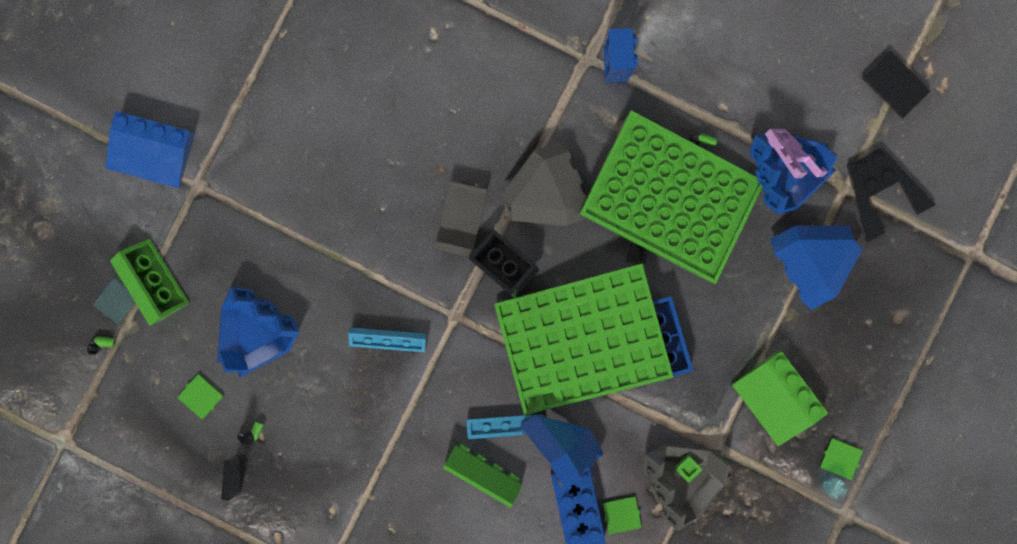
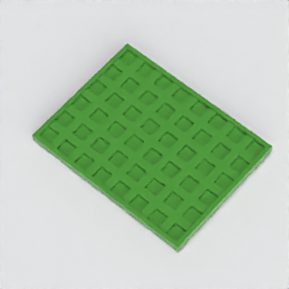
M643 264L494 304L524 415L674 377Z

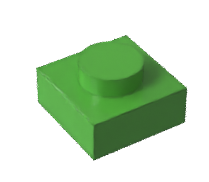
M689 454L674 467L688 483L703 470Z

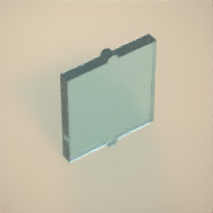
M112 279L93 306L104 313L103 316L109 317L119 324L135 304V301L126 286Z

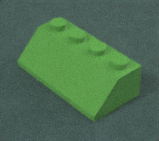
M150 239L119 251L110 260L149 326L166 319L189 304V301Z
M462 443L460 446L456 444L443 469L511 508L523 485L520 481L521 478L512 472L510 475L503 471L504 468L497 463L493 465L488 463L485 456L479 453L477 455L471 453V448Z

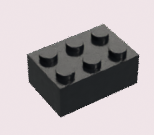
M494 229L468 258L514 299L540 270L535 263Z

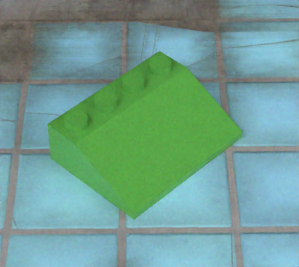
M777 350L732 384L733 388L777 446L811 427L828 414L782 351Z

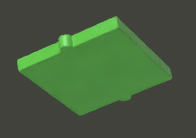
M198 374L190 384H186V388L177 398L203 420L211 410L215 409V405L223 398V395Z
M831 438L827 450L823 452L825 455L820 468L852 480L856 468L859 467L858 463L863 450Z
M635 496L602 503L605 514L604 520L606 521L609 534L642 528L639 517L640 510H638Z

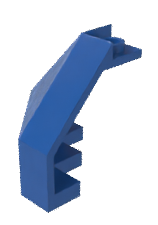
M765 133L755 135L750 155L756 162L757 170L755 172L758 183L762 185L765 196H762L764 204L777 214L798 209L836 171L833 166L838 155L828 148L829 144L792 135L803 146L801 149L804 153L812 155L816 159L815 163L820 169L824 167L828 171L823 177H816L804 162H799L807 171V174L802 178H794L775 148L769 144Z
M794 226L770 239L774 254L778 260L782 259L786 268L784 271L791 283H795L800 293L798 295L811 310L837 297L863 250L854 240L849 226Z
M230 287L221 306L217 363H222L224 372H238L239 377H242L288 353L300 331L294 317L289 314L285 316L277 311L278 307L268 300H260L254 296L255 292L251 289Z
M533 414L532 418L521 424V433L528 435L551 465L558 477L557 482L561 488L567 489L585 476L584 471L590 470L596 463L595 458H600L604 454L588 428Z

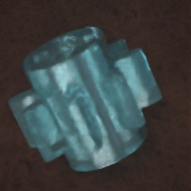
M831 476L830 480L825 479L822 485L826 489L824 494L838 500L839 495L844 497L848 489L843 487L844 481Z

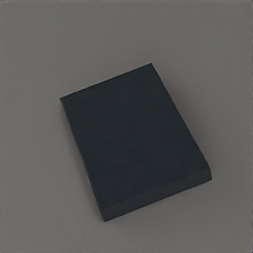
M891 50L862 77L901 118H904L931 92Z
M236 454L224 461L222 500L229 501L241 493L244 454Z

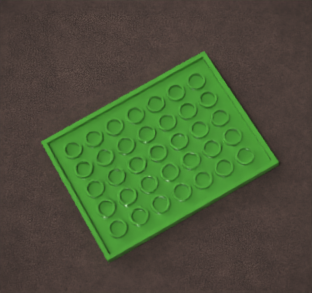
M631 110L579 215L704 280L716 284L757 200L762 185H759L756 176Z

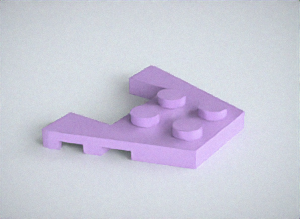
M769 129L765 133L769 144L775 148L794 178H802L807 174V171L799 162H804L816 177H823L828 172L824 167L820 169L815 163L816 159L812 155L804 153L801 149L803 146L786 129Z

